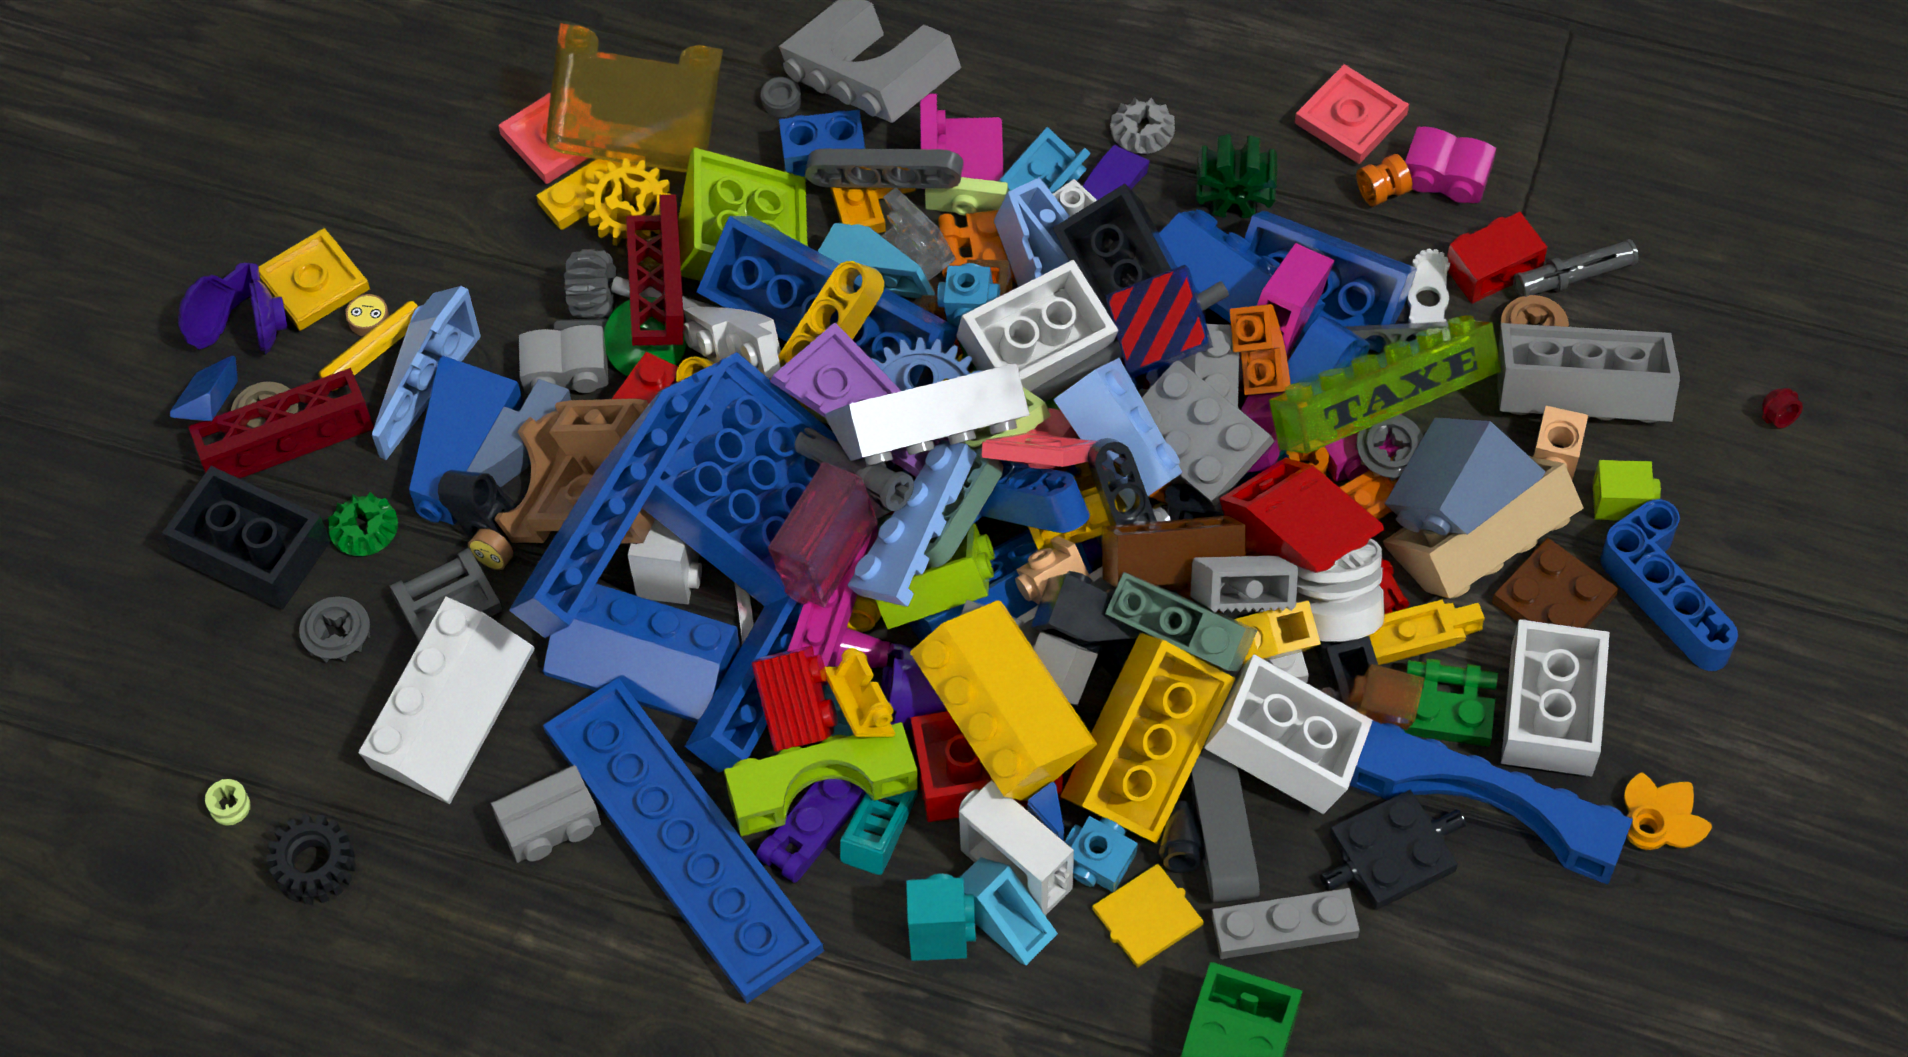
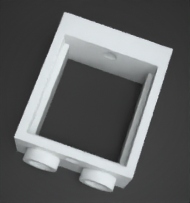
M990 781L981 791L975 789L964 798L959 807L961 851L974 862L983 857L1009 865L1046 916L1073 889L1074 850L1013 798L1004 797L993 781Z

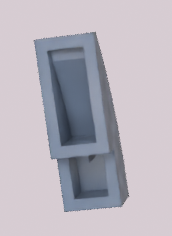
M538 379L519 412L503 407L467 471L489 473L493 476L499 487H502L531 465L527 448L517 433L529 417H532L536 422L546 414L556 411L555 404L557 402L570 401L569 389Z

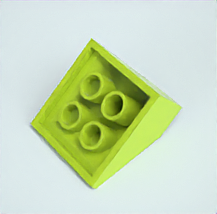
M694 147L690 152L678 219L681 276L698 281L702 280L729 216H752L807 246L806 177Z

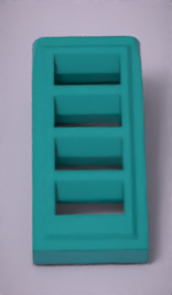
M918 789L884 798L899 803L898 807L877 800L873 801L866 793L840 840V860L844 864L881 875L891 858L918 795ZM874 813V814H877V815H880V816L889 818V819H891V820L888 821V820H885V819H882V818L873 816V815H871V814ZM864 829L881 834L882 837L865 832Z

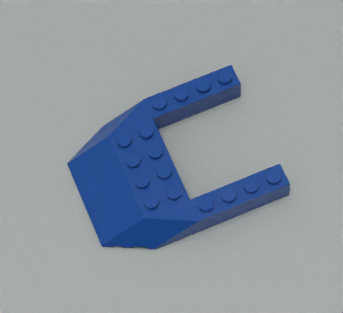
M738 352L658 392L596 470L509 611L544 638L569 627L641 508L647 511L764 605L763 610L685 744L687 749L718 773L733 767L738 761L749 758L767 725L752 662L761 657L788 651L833 516L843 517L839 508V499L844 493L835 473L818 462L797 453L795 450V441L798 434L802 432L807 435L804 431L805 428L810 427L826 438L836 442L838 439L834 432L786 392L771 383L768 377Z

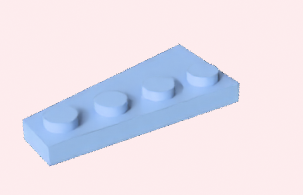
M940 440L935 449L930 450L924 467L914 481V489L910 499L903 508L895 511L891 518L883 523L879 530V537L868 554L857 563L855 574L847 585L857 595L901 606H909L914 595L908 589L914 574L923 575L929 558L924 554L931 538L941 535L947 522L944 520L942 512L946 505L957 500L977 453L967 444L957 443L950 445L949 441Z

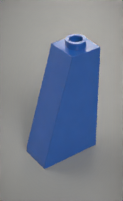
M442 355L435 374L409 488L415 510L421 517L431 522L443 521L451 525L456 524L457 520L439 500L438 485L440 479L449 470H468L503 407L518 412L521 410L523 400L517 381Z

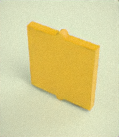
M1156 864L1094 904L1092 908L1111 933V942H1118L1137 968L1201 927L1204 922L1185 898V890L1177 888L1159 864Z

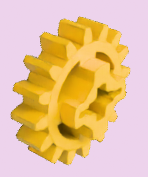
M624 158L621 168H616L612 162H608L606 175L596 170L594 173V182L596 184H587L586 195L589 198L584 199L585 211L591 212L588 214L589 225L595 226L600 224L598 227V236L600 238L610 233L613 235V245L617 246L622 238L627 239L626 216L646 215V210L653 208V203L655 202L656 208L651 215H659V195L669 194L667 192L669 191L670 183L668 179L658 181L660 170L657 167L648 173L645 171V161L640 160L637 167H631L628 158ZM611 188L612 194L605 197V202L601 204L605 192ZM622 195H623V197H624L625 200H628V202H627V201H623V202H622ZM635 230V234L644 239L645 241L650 242V232L654 231L655 233L660 234V231Z

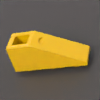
M1309 600L1296 603V607L1292 611L1287 608L1283 611L1277 608L1275 611L1270 609L1235 619L1258 630L1242 667L1253 654L1268 661L1301 653L1321 644ZM1197 657L1202 661L1218 668L1221 671H1227L1226 669H1223L1213 663H1210L1200 657Z

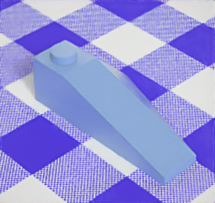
M463 286L433 293L424 305L419 306L414 311L411 317V322L409 323L372 432L378 455L384 460L388 459L429 405L438 362L442 355L462 362L481 337L469 290Z

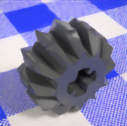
M582 249L579 252H572L565 263L566 272L563 274L565 278L563 289L566 291V303L569 305V311L572 316L577 318L601 319L603 317H610L616 307V296L618 295L611 292L612 283L616 277V267L613 264V258L609 253L595 251V249Z

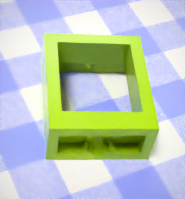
M974 523L950 560L940 567H926L923 575L914 574L908 587L914 595L908 607L875 599L887 629L966 603V600L975 601L988 596L989 579L994 577L990 560L995 559L994 550L988 535L980 536Z

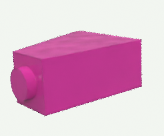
M1297 243L1294 244L1263 288L1257 306L1273 304L1282 332L1287 357L1322 295L1334 263L1333 259Z

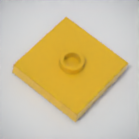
M325 228L259 266L261 283L268 288L272 297L282 296L285 313L299 331L370 290L367 279Z

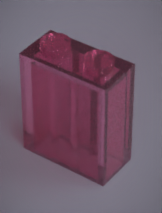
M823 461L769 545L768 549L775 563V569L784 584L785 592L793 600L801 604H808L810 601L825 608L876 527L878 521L862 477Z

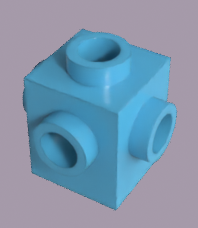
M974 263L948 266L946 282H939L938 307L945 308L947 322L958 328L962 315L1000 297V284H993L990 267H982Z
M1089 816L1083 827L1075 824L1065 840V843L1074 850L1073 878L1089 887H1094L1095 883L1107 890L1115 892L1137 854L1138 843L1124 836L1125 829L1116 822L1104 817L1098 821ZM1093 851H1101L1102 853L1096 854Z

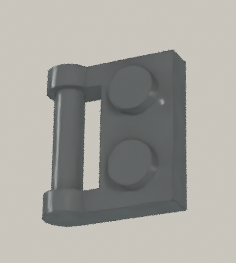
M469 548L458 552V558L406 583L400 580L389 586L395 601L402 610L419 643L445 597L483 612L489 617L503 611L499 599ZM464 573H466L467 575L466 577L444 588H441L415 602L412 600L413 598L437 586H440Z

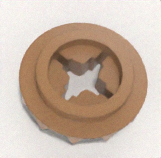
M1538 295L1522 296L1511 301L1505 307L1501 317V323L1527 324L1529 321L1533 325L1541 323L1544 326L1569 327L1568 317L1562 307L1553 300Z

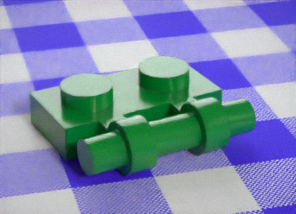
M1427 658L1426 662L1408 660L1406 678L1423 680V687L1421 689L1405 686L1400 727L1405 733L1416 737L1489 747L1492 739L1495 699L1478 697L1477 695L1478 688L1496 690L1498 672L1481 670L1480 665L1467 664L1466 668L1440 665V660ZM1441 682L1462 685L1463 694L1437 691V684Z

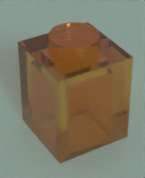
M1371 664L1364 673V676H1356L1350 701L1357 703V712L1373 721L1392 723L1408 730L1415 722L1425 678Z

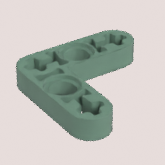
M982 448L974 451L977 453L957 500L946 505L942 512L944 520L947 522L941 535L931 538L924 554L929 558L926 567H940L951 559L1003 473L1004 466L1000 460L982 458ZM884 515L874 521L878 531L883 523L891 518L892 515Z

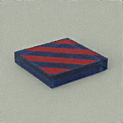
M1186 265L1105 295L1112 320L1118 329L1117 337L1127 371L1132 377L1213 348L1192 275Z

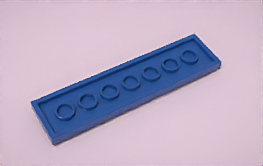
M619 677L543 725L546 735L569 766L575 765L590 794L746 1003H749L824 952L821 941Z

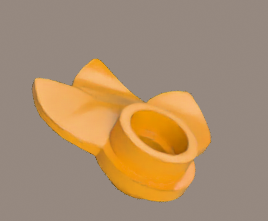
M1641 772L1628 783L1625 789L1624 801L1629 811L1627 817L1633 819L1627 838L1633 845L1641 849L1654 850L1662 847L1664 844L1678 848L1692 847L1705 839L1712 828V824L1707 820L1691 815L1694 792L1693 785L1690 782L1670 783L1657 788L1653 781ZM1649 825L1655 833H1646L1639 826Z

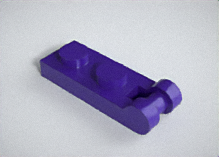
M825 779L815 782L786 817L785 825L779 826L773 835L768 836L763 841L757 851L756 858L767 866L776 865L782 869V875L785 878L796 883L860 805L866 792L859 786L841 779ZM790 843L800 849L793 855L785 850Z

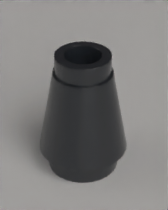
M1186 801L1176 802L1164 827L1159 849V856L1163 860L1164 866L1174 872L1185 873L1197 869L1205 856L1195 806Z

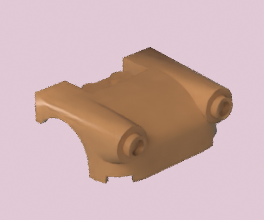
M603 399L557 402L555 404L556 411L546 414L536 422L532 417L525 421L517 433L525 444L531 461L529 488L524 499L516 508L509 512L498 513L494 519L512 543H544L551 531H559L596 470L649 405L646 400ZM641 508L621 543H644L655 518Z

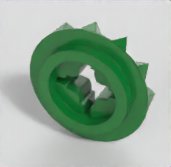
M371 492L363 497H357L352 494L349 501L344 504L337 503L333 516L328 517V533L333 544L340 551L353 556H368L381 551L393 540L398 528L396 512L387 499L377 498ZM359 514L364 515L369 520L367 521L368 527L366 529L368 534L366 535L356 525V518Z

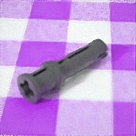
M810 427L804 429L807 435L802 432L798 434L795 441L796 452L847 478L852 482L856 492L864 496L873 495L881 500L883 507L891 511H898L903 508L910 499L914 489V481L910 475L904 472L895 473L886 468L885 462L867 466L865 458L850 461L839 443L826 438Z

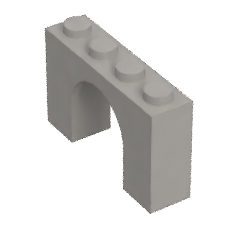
M837 0L779 46L785 61L783 67L792 80L795 82L800 81L815 88L820 93L829 94L846 105L851 104L864 110L871 116H877L891 123L958 71L961 65L950 35L924 24L889 52L874 59L851 62L884 35L873 4L866 0Z

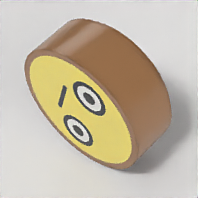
M372 294L356 297L349 303L346 309L349 327L359 336H365L390 316L385 301L379 296Z
M479 529L468 543V547L474 557L480 563L493 570L504 569L513 557L510 543L502 535L490 529Z

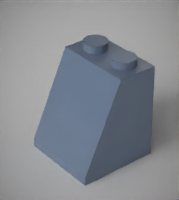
M1435 417L1384 504L1398 515L1396 521L1410 531L1419 532L1420 529L1432 530L1444 536L1448 532L1468 535L1541 480L1546 471L1491 421Z

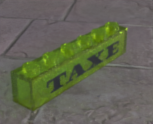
M1471 315L1455 317L1448 320V326L1445 328L1420 331L1416 334L1417 339L1411 342L1402 341L1386 345L1384 353L1357 357L1351 361L1352 366L1325 370L1318 374L1319 379L1311 383L1299 382L1285 387L1286 393L1269 399L1279 449L1310 453L1500 372L1501 366L1492 322L1474 321Z

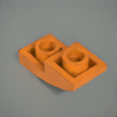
M1273 304L1230 309L1233 352H1241L1244 394L1253 395L1291 391L1285 345Z

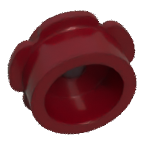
M1790 388L1771 391L1763 400L1762 411L1764 414L1762 418L1766 423L1772 422L1778 428H1785L1794 423L1803 409L1802 402L1798 400L1797 392L1792 391Z

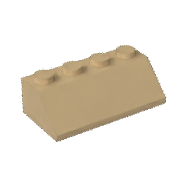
M1529 456L1546 471L1542 479L1468 535L1448 532L1444 536L1432 530L1420 529L1419 532H1413L1404 527L1385 539L1383 543L1392 556L1426 592L1449 599L1456 598L1465 594L1470 589V585L1482 576L1499 571L1504 566L1503 562L1515 554L1533 548L1537 544V539L1549 531L1557 530L1570 522V517L1584 507L1565 463Z

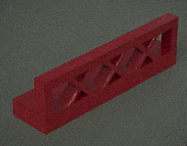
M676 194L659 195V215L626 216L632 346L683 345L684 314ZM635 230H659L660 234L650 242H647L636 235ZM648 256L660 263L651 272L638 265ZM649 286L663 294L652 303L639 295ZM650 317H653L665 325V330H640V325Z
M351 368L218 415L211 421H202L188 426L205 472H207L210 466H213L239 479L374 429L366 403ZM348 385L351 393L335 399L327 397L330 391ZM299 402L308 404L300 412L294 414L286 412L293 404ZM257 417L268 418L259 427H246L252 419ZM219 431L227 433L222 440L206 446L202 437Z

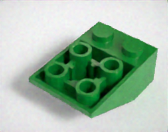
M1210 962L1181 1057H1284L1298 1015L1302 990Z

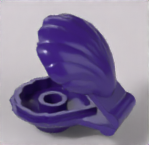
M240 263L224 279L215 275L202 276L187 288L179 306L178 326L188 344L194 345L197 349L211 346L216 343L220 334L223 333L231 310L251 296L259 348L266 355L274 344L276 332L287 329L282 296L272 298L268 288L260 281L257 264Z

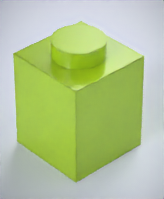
M1599 460L1592 482L1595 520H1622L1646 502L1660 499V480L1653 478L1652 461Z

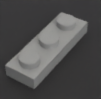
M1350 888L1212 909V921L1221 959L1358 938L1360 931Z

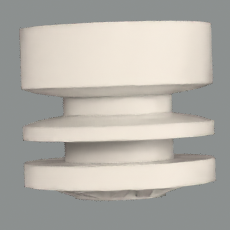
M1369 539V542L1364 547L1350 551L1335 561L1334 566L1328 570L1315 573L1297 566L1296 603L1309 600L1320 641L1360 639L1375 633L1383 625L1385 617L1384 592L1379 585L1382 582L1383 569L1381 567L1382 548L1375 540Z

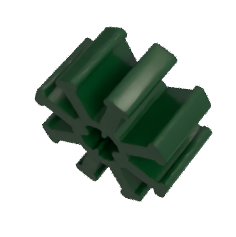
M1230 134L1219 136L1217 151L1208 149L1205 145L1198 151L1196 199L1198 203L1203 205L1205 202L1213 200V214L1222 218L1226 217V212L1232 203L1239 205L1243 219L1251 218L1252 215L1256 214V202L1266 205L1267 208L1272 207L1275 203L1278 156L1276 151L1269 149L1268 152L1260 153L1261 139L1252 135L1247 136V142L1241 150H1235Z

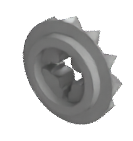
M1152 97L1148 102H1139L1134 98L1131 104L1125 105L1120 103L1117 113L1113 114L1111 119V134L1119 146L1133 153L1148 154L1159 151L1170 143L1175 132L1174 116L1169 114L1166 104L1156 105ZM1144 117L1148 118L1149 124L1141 130V133H1138L1137 123H1140Z

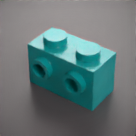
M934 874L922 880H906L911 961L967 958L966 942L976 941L974 894L964 895L963 878H953L948 874Z

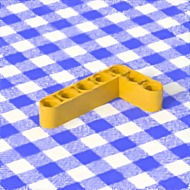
M845 261L839 264L779 353L780 367L782 368L830 327V318L836 310L839 314L837 325L853 340L884 291V280L881 273L872 267L854 261ZM861 274L862 285L857 292H854V281ZM700 357L685 359L677 369V383L715 364V362ZM789 395L790 397H792L796 402H798L802 407H804V408L807 410L808 406H806L805 404H803L802 402H800L799 400H797V399L794 398L793 396Z

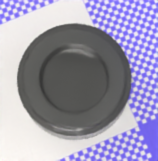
M776 77L767 81L761 89L763 109L775 117H787L794 114L801 105L799 85L787 77Z

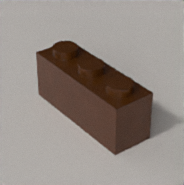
M1230 516L1102 526L1103 580L1116 588L1123 572H1126L1151 584L1160 585L1161 588L1166 590L1186 589L1187 583L1191 582L1192 561L1194 558L1245 556V524Z

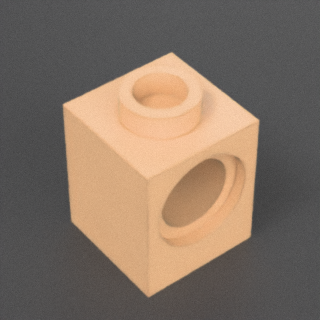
M1545 406L1533 457L1565 463L1573 480L1588 415ZM1553 444L1563 446L1564 448L1555 447Z

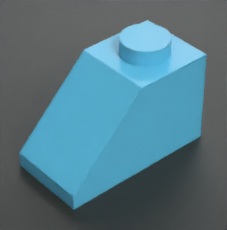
M980 857L960 877L964 881V895L974 894L975 924L1021 964L1027 965L1058 934L1009 865Z

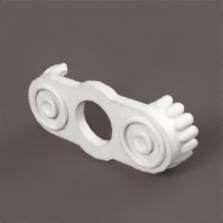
M1427 249L1426 252L1422 250L1420 255H1416L1412 266L1418 269L1407 296L1410 307L1408 322H1446L1444 311L1447 309L1449 302L1446 278L1450 263L1448 258L1444 257V253H1439L1437 249L1433 251ZM1423 290H1431L1438 294L1440 302L1432 307L1423 306L1417 301L1416 295ZM1434 332V337H1437L1439 332ZM1414 333V335L1418 338L1425 340L1427 339L1426 336L1421 333Z

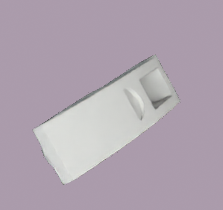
M690 307L684 309L687 323L683 324V334L690 348L693 347L694 350L715 363L738 352L768 378H771L781 369L778 358L781 350L774 319L755 312L733 308Z

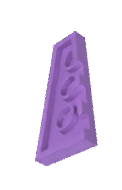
M833 323L779 369L770 380L771 383L825 418V413L848 404L901 391L836 323ZM946 437L933 440L934 447L938 445L940 440H949ZM907 447L891 451L893 457L891 461L917 477L926 463V457L930 450L913 455H908Z

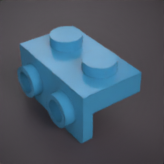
M1047 127L998 181L1008 183L1009 192L1040 177L1053 194L1065 182L1069 183L1073 179L1077 181L1086 171L1082 163L1091 153L1084 148L1076 154Z

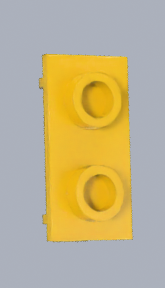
M856 648L845 650L842 653V661L838 667H825L826 680L855 737H894L896 733L890 724L893 719V707L885 698L878 682H870L874 674L867 663L868 659L865 653L858 651Z

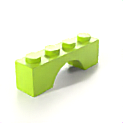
M902 722L892 724L896 733L894 737L833 735L823 740L821 744L806 748L797 746L783 749L776 756L761 760L756 758L743 759L735 763L733 767L724 769L727 790L740 836L785 825L787 812L792 800L802 789L817 781L825 779L849 781L863 789L873 801L918 789L917 768Z

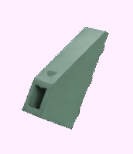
M1123 572L1105 613L1228 671H1240L1258 631L1217 611L1214 613L1194 601L1126 572Z

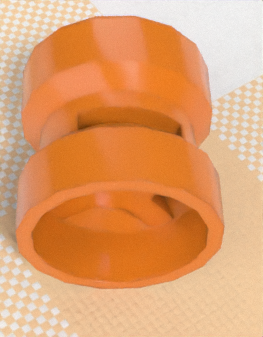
M1398 154L1384 158L1380 165L1374 166L1369 164L1357 170L1356 178L1359 190L1370 206L1374 207L1384 203L1390 195L1401 196L1412 190L1410 171L1403 158Z

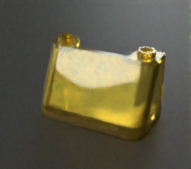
M560 23L546 126V143L548 146L563 154L623 163L624 158H628L630 164L634 165L643 160L647 167L687 172L692 149L695 147L708 151L723 49L704 45L688 47L682 52L679 65L598 52V37L594 32L583 26Z

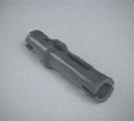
M1627 239L1623 242L1592 250L1565 260H1560L1559 258L1550 259L1545 266L1523 273H1516L1513 278L1515 290L1519 297H1527L1552 289L1556 292L1566 290L1571 283L1628 265L1637 264L1639 259L1638 251L1634 242L1631 239ZM1608 259V260H1606V261H1603V262H1600V263H1597V264H1593V265L1584 267V265L1591 264V263H1594V262H1597V261H1600V260ZM1568 271V272L1563 273V274H1560V275H1558V276H1554V277H1551V278H1548V279H1544L1545 277H1550V276L1556 275V274H1558V273Z

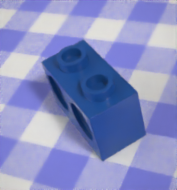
M859 110L835 111L833 113L810 116L798 115L792 118L779 119L785 172L806 177L805 170L808 156L816 149H865Z

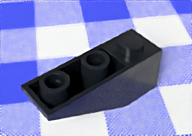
M1068 571L1066 574L1048 578L1030 627L1039 632L1060 637L1076 645L1137 640L1140 633L1150 635L1105 614L1115 590L1107 589L1103 591L1092 585L1093 580L1090 577L1075 571Z

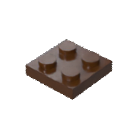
M1547 538L1496 591L1492 603L1517 622L1519 620L1587 629L1614 600L1619 588Z

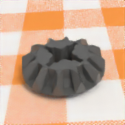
M1381 413L1371 417L1362 425L1358 432L1355 450H1358L1361 465L1367 466L1373 472L1374 477L1383 476L1394 481L1401 476L1424 436L1418 426L1409 418L1396 413ZM1388 432L1393 446L1403 448L1396 451L1392 461L1388 457L1387 450L1379 449V446H1382L1385 442Z
M329 597L315 603L306 611L300 623L299 635L304 647L311 656L321 657L326 663L330 659L336 658L346 661L349 654L354 651L361 652L362 644L366 638H370L371 621L365 608L357 601L347 597ZM325 622L337 628L343 624L342 627L346 637H339L336 634L329 637Z

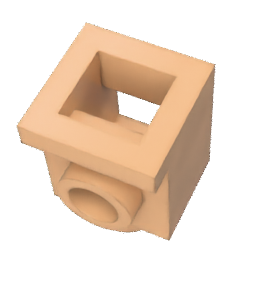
M1056 536L1050 540L1054 548H1045L1033 553L1028 558L1027 564L1016 569L1019 574L1015 578L1016 585L1027 601L1032 600L1038 604L1040 603L1048 578L1066 574L1068 571L1079 572L1090 577L1074 543Z

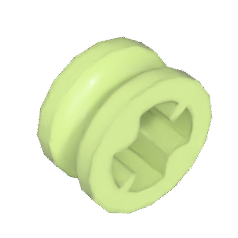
M232 779L220 780L214 783L205 795V804L212 818L219 824L234 825L239 823L248 815L250 810L248 795L243 785L238 781ZM230 795H233L237 803L231 808L226 804V809L222 810L219 801L225 796L230 800Z

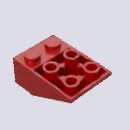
M1287 457L1219 498L1224 516H1230L1245 524L1246 549L1266 556H1279V558L1286 559V561L1293 563V565L1315 573L1330 569L1334 566L1335 561L1352 550L1364 547L1369 542V539L1384 530L1383 524L1315 466Z

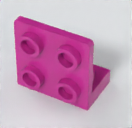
M928 94L920 100L921 149H942L957 153L964 161L961 177L998 181L1003 176L1001 118L945 119V110H937V94Z

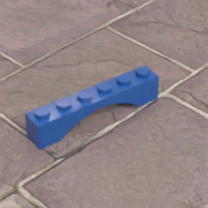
M1372 721L1349 784L1386 800L1411 789L1414 795H1454L1488 803L1513 815L1534 830L1552 849L1564 868L1607 885L1633 821L1632 818L1624 816L1618 809L1612 806H1598L1584 801L1567 789H1553L1535 782L1527 774L1508 772L1497 768L1482 757L1460 754L1448 749L1440 741L1434 739L1424 740L1405 733L1401 727L1392 723L1381 724Z

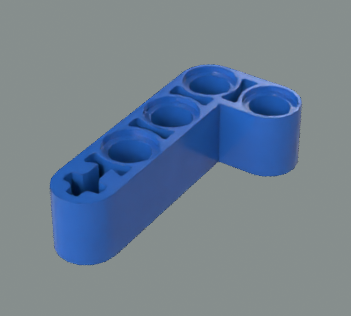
M1319 317L1315 320L1288 361L1291 406L1286 435L1277 462L1286 457V451L1293 442L1302 438L1342 374L1352 375L1363 363L1369 352V342L1335 320L1326 317ZM1255 471L1254 473L1258 475L1263 471Z
M1000 460L1004 466L1003 473L973 524L984 516L1057 533H1066L1084 525L1088 521L1090 513L1073 474L1053 469L1030 468L1027 464Z
M1662 499L1646 502L1609 529L1600 556L1601 565L1610 577L1696 666L1706 671L1720 670L1728 663L1738 638L1737 628L1726 614L1665 553L1672 544L1680 520L1676 507ZM1650 525H1656L1662 529L1658 530L1651 527ZM1616 547L1625 548V549L1629 550L1630 552L1620 551V550L1617 549ZM1646 578L1656 579L1660 583L1650 582ZM1676 609L1686 610L1691 615L1682 614L1678 612Z

